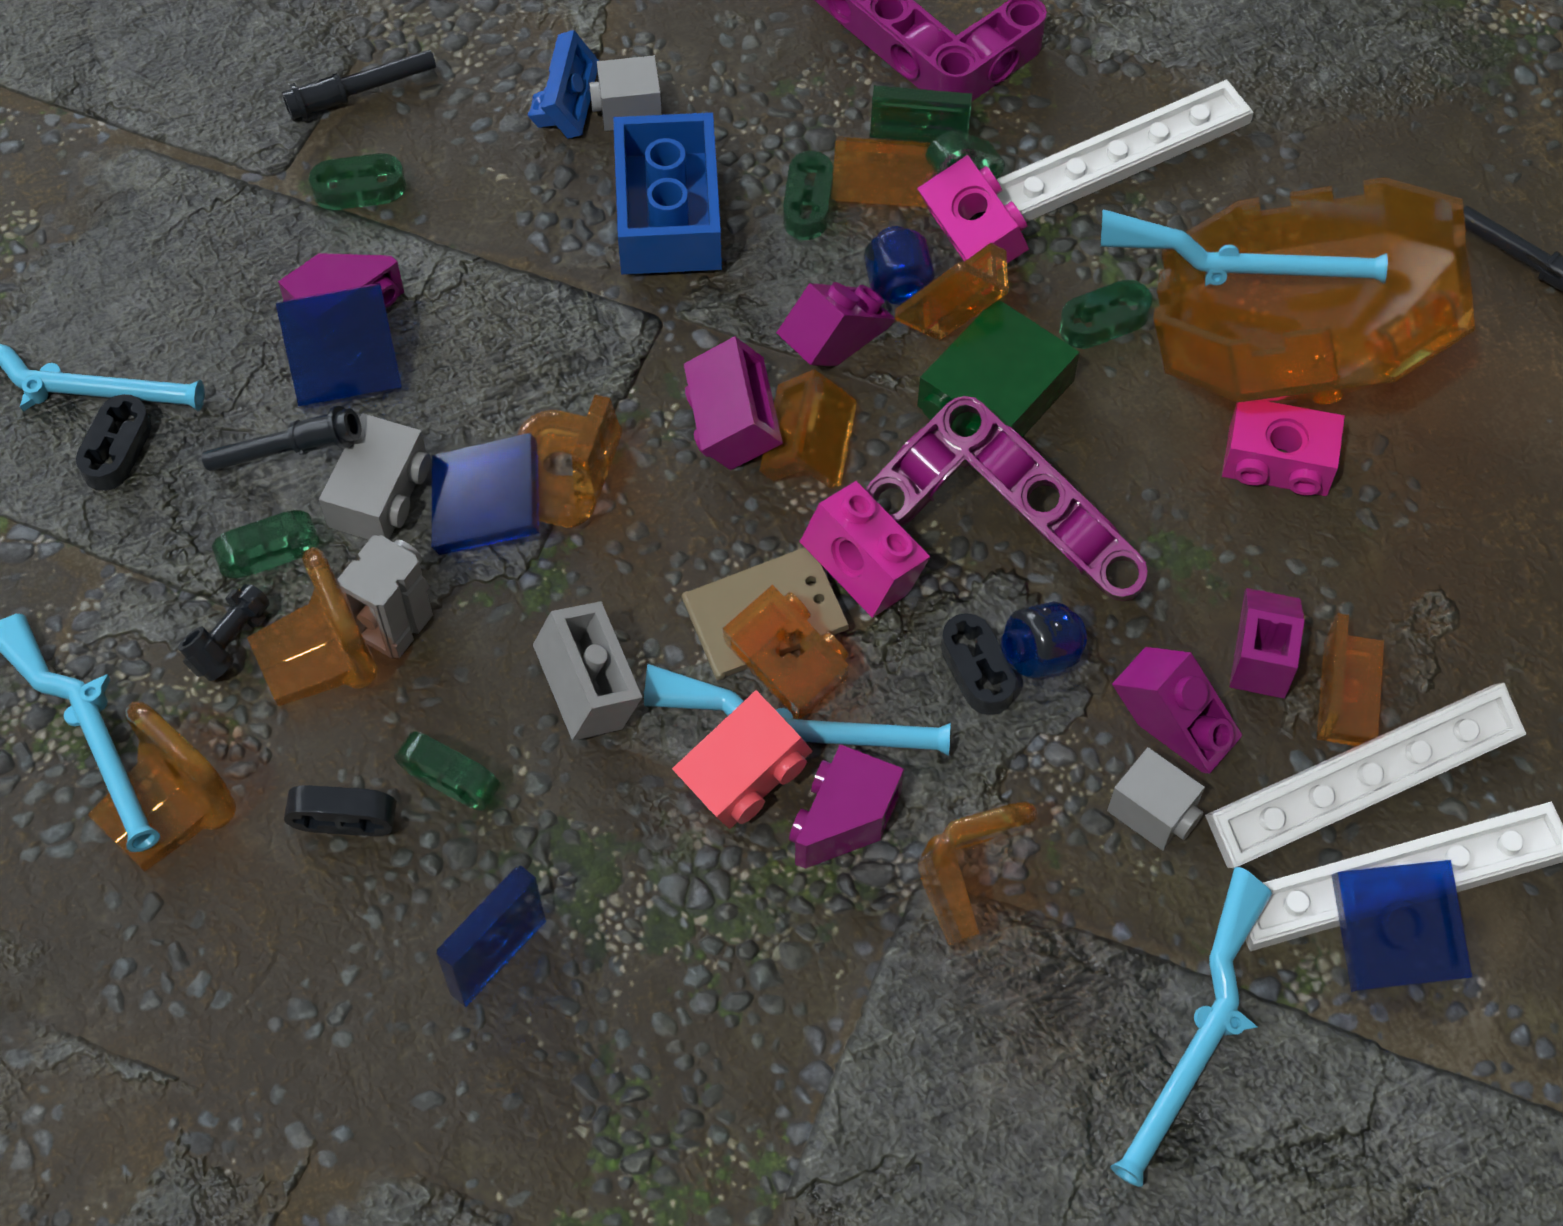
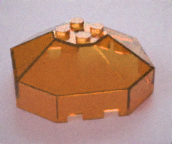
M1382 177L1363 180L1364 194L1334 199L1332 186L1290 192L1291 206L1262 211L1259 197L1238 200L1186 231V233L1207 252H1219L1221 247L1225 245H1234L1239 249V253L1376 258L1387 253L1386 282L1383 284L1372 278L1227 273V280L1223 284H1209L1205 287L1206 272L1192 267L1174 249H1162L1164 270L1159 272L1157 287L1160 307H1155L1153 319L1165 373L1237 403L1313 399L1318 404H1331L1339 401L1344 394L1398 381L1475 331L1470 255L1463 199Z

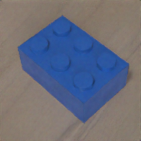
M713 112L613 117L617 230L621 275L722 270Z

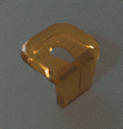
M594 395L587 417L559 410H548L531 416L521 425L499 481L500 497L510 511L524 518L566 528L577 527L591 517L598 503L622 435V427L618 422L611 399ZM557 451L572 455L573 476L548 473L543 466L545 458Z
M316 547L308 548L302 557L303 564L314 586L309 604L247 637L278 706L337 688L343 684L351 688H364L373 682L378 672L377 664L350 611L329 562L322 550Z
M135 701L127 706L125 716L139 740L138 764L127 775L150 827L160 833V839L148 850L130 852L126 846L128 835L110 793L96 805L88 816L99 829L145 872L193 838L201 830H215L226 826L235 815L236 802L226 783L211 763L153 708L144 702Z
M1027 801L1011 803L952 820L942 834L932 837L927 843L918 861V871L949 946L967 941L979 934L956 853L991 844L1022 832L1037 819V808L1032 803Z

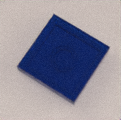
M381 283L276 302L298 406L402 387Z
M531 433L432 455L431 547L439 555L539 534L538 442Z
M1451 860L1342 871L1331 875L1351 992L1472 978Z
M521 865L515 867L436 950V955L450 994L465 1007L546 923L536 877Z

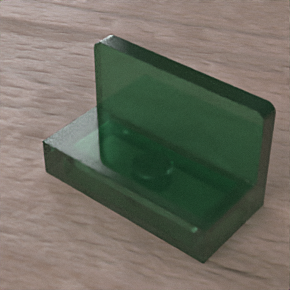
M874 85L870 138L967 146L972 93Z

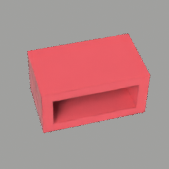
M755 690L672 769L725 826L731 829L737 822L744 824L751 820L762 809L765 803L763 798L779 783L782 785L787 784L796 778L806 766L807 760L805 758L813 751L765 698Z

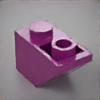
M319 253L278 281L287 312L324 349L337 339L350 335L357 325L377 311L391 306L404 293L398 262L389 255Z
M833 282L832 285L809 283L776 333L810 365L838 366L891 327L896 318L882 307L885 302L884 299L873 289L865 285L848 287L837 282Z
M1250 588L1245 589L1229 688L1285 699L1298 669L1305 620L1300 598Z
M1145 647L1112 683L1125 706L1141 728L1203 773L1210 774L1243 736L1191 652Z
M840 744L832 763L823 760L817 770L811 792L817 794L810 811L801 808L793 823L789 841L795 843V865L806 869L880 841L901 794L904 768Z

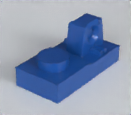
M575 30L558 34L550 63V75L547 86L543 91L533 95L531 108L528 112V117L538 128L557 126L567 139L582 135L591 100L589 82H595L597 61H599Z

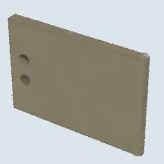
M805 547L694 590L686 591L681 595L716 680H722L729 675L849 629L847 620L822 565ZM809 581H814V582H816L815 584L811 583V584L807 585V583H808Z

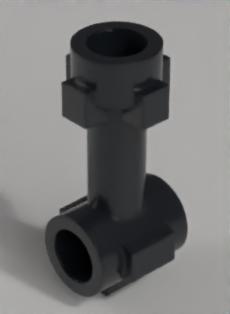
M244 584L241 588L233 589L227 595L225 600L230 605V608L210 633L203 626L198 627L190 632L179 644L178 650L185 656L182 662L197 677L204 676L208 681H213L224 674L234 661V658L225 648L246 624L252 628L258 627L266 618L263 613L270 606L269 599L260 589L251 584Z

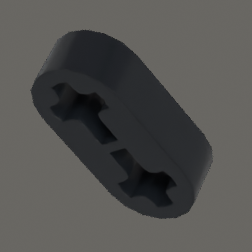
M125 394L114 396L105 401L99 409L76 455L77 467L83 480L89 487L101 491L115 489L123 484L129 476L150 435L152 427L145 405L139 398ZM129 415L134 417L135 420L133 422L126 421ZM116 421L124 422L119 430L115 423ZM110 455L113 463L103 464ZM94 463L102 464L99 470H95Z
M968 613L952 617L943 629L941 651L944 660L972 709L986 715L1002 713L1013 702L1017 681L1014 670L990 626L984 619ZM964 634L968 640L976 639L975 657L972 656L967 645L964 643L956 645L957 635ZM981 671H984L992 685L1001 683L999 694L993 695L989 689L980 690L982 681Z
M301 785L291 788L288 792L284 821L287 825L306 832L384 836L392 832L397 801L389 794L377 790Z

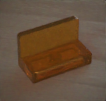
M837 136L835 141L832 199L846 202L927 207L917 188L932 179L935 143Z
M989 243L965 262L957 263L895 309V320L939 341L1009 293L1006 250L993 243Z
M815 369L778 384L774 406L783 444L763 453L759 471L771 480L776 481L804 470L831 489L840 486L857 405L856 400Z
M1337 613L1324 642L1317 740L1359 746L1378 737L1384 641L1348 635L1349 615Z

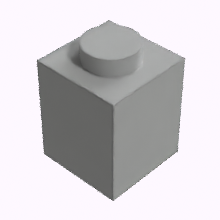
M655 55L597 61L598 82H589L592 112L602 111L604 131L614 130L613 117L662 115Z
M1147 747L1114 787L1107 811L1164 851L1176 835L1185 840L1200 821L1204 812L1198 809L1197 806L1205 787Z

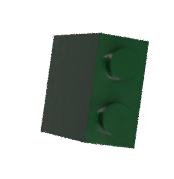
M995 298L920 376L917 407L922 409L923 413L932 420L954 398L962 396L974 397L982 402L1006 426H1010L1023 437L1074 382L1080 351L998 298ZM965 412L956 417L952 429L962 437L972 436L979 430L982 420L975 413Z

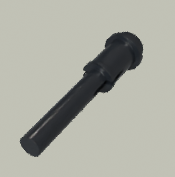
M429 49L340 78L335 73L330 77L299 87L292 83L289 84V90L282 92V97L291 120L301 118L304 122L308 120L307 115L340 104H347L348 96L436 68V62L432 51Z
M1468 205L1462 209L1456 219V223L1540 272L1538 276L1540 281H1545L1563 292V256L1560 252L1556 251L1550 255Z
M339 405L330 408L328 414L291 422L288 430L206 450L202 453V463L205 469L213 471L293 450L296 453L299 452V455H304L311 451L335 445L343 449L349 448L361 436V422L353 409H345Z

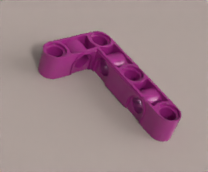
M814 0L898 73L907 78L936 104L947 109H960L967 106L1035 58L1041 51L1047 14L1046 7L1040 0H1008L978 22L955 35L914 0Z
M957 397L947 403L924 428L915 433L901 447L895 457L866 488V491L877 502L880 495L887 489L895 488L904 492L905 501L903 507L897 513L890 515L903 527L930 501H934L933 494L961 466L964 469L970 466L972 469L975 468L1001 494L1002 498L1048 543L1051 542L1078 568L1081 575L1085 574L1107 596L1119 601L1131 600L1138 596L1146 586L1148 571L1142 556L1120 535L1119 531L1030 444L1010 426H1006L982 402L974 397ZM972 412L980 416L982 420L981 426L972 436L961 437L953 432V422L960 414ZM1040 486H1051L1060 495L1058 504L1048 512L1034 510L1029 505V497L1033 490ZM1121 560L1134 564L1139 574L1135 584L1124 589L1114 587L1106 577L1109 567L1116 561Z

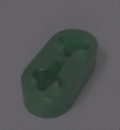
M950 131L939 136L928 147L925 155L926 161L936 175L966 155L971 158L978 170L987 166L996 179L999 178L1005 167L1004 160L989 141L961 131Z
M804 151L799 153L791 160L783 203V225L786 232L796 239L812 240L819 237L827 227L833 187V163L828 156L821 152ZM808 172L817 173L814 186L805 185V178ZM803 205H811L809 219L799 218L802 214Z
M385 153L322 161L314 166L309 173V183L313 198L320 207L327 210L387 204L400 198L406 188L401 162L395 156ZM387 175V181L378 182V176ZM337 181V187L329 188V182Z
M1127 279L1075 297L1062 308L1059 324L1060 336L1070 346L1086 349L1136 331L1143 327L1149 318L1152 305L1151 292L1144 284ZM1124 301L1127 304L1118 307L1119 302ZM1137 305L1136 310H1131L1129 307ZM1080 318L1082 322L1074 324V319ZM1092 322V326L1088 328L1083 324Z
M292 510L221 534L213 542L212 551L219 572L223 576L242 578L309 555L319 545V536L309 513L302 510Z
M410 732L394 755L396 762L411 776L474 810H485L501 785L495 775L481 764L420 732Z

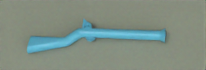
M1104 209L1102 212L1100 247L1174 249L1192 267L1206 272L1205 287L1209 284H1223L1227 280V273L1372 278L1383 284L1386 282L1387 253L1376 258L1239 253V249L1234 245H1225L1221 247L1219 252H1207L1189 234L1182 230Z
M0 344V367L10 380L24 391L20 404L23 412L35 404L44 402L48 398L49 392L107 398L122 394L133 395L141 401L184 404L191 406L197 411L202 409L204 403L205 389L202 380L192 384L62 373L59 366L55 363L45 364L41 367L40 371L29 370L12 348Z
M14 614L0 620V653L35 690L70 701L71 706L65 710L64 719L70 726H81L128 835L127 849L130 852H142L150 849L159 841L160 833L150 827L100 714V711L105 709L108 703L104 692L111 680L109 675L106 674L85 684L79 679L49 672L26 616Z
M651 664L647 665L644 706L719 710L729 716L744 702L732 690L699 681ZM776 709L805 742L938 750L949 756L951 723L937 728L793 719L792 713L788 709Z
M1235 867L1233 870L1214 944L1209 956L1216 1000L1212 1007L1202 1006L1195 1011L1194 1021L1199 1029L1124 1157L1111 1165L1112 1171L1117 1176L1134 1186H1143V1174L1221 1038L1227 1035H1238L1246 1029L1258 1027L1241 1012L1237 1011L1239 1007V991L1233 960L1272 896V892L1254 875L1243 868Z

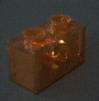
M772 584L723 627L724 643L779 702L792 713L795 719H803L848 678L849 664L845 660L849 657V654L831 633L826 632L821 636L807 621L811 617L810 612L793 593L788 592L783 596ZM783 641L789 647L799 643L800 657L796 658L791 653L781 657L780 643Z

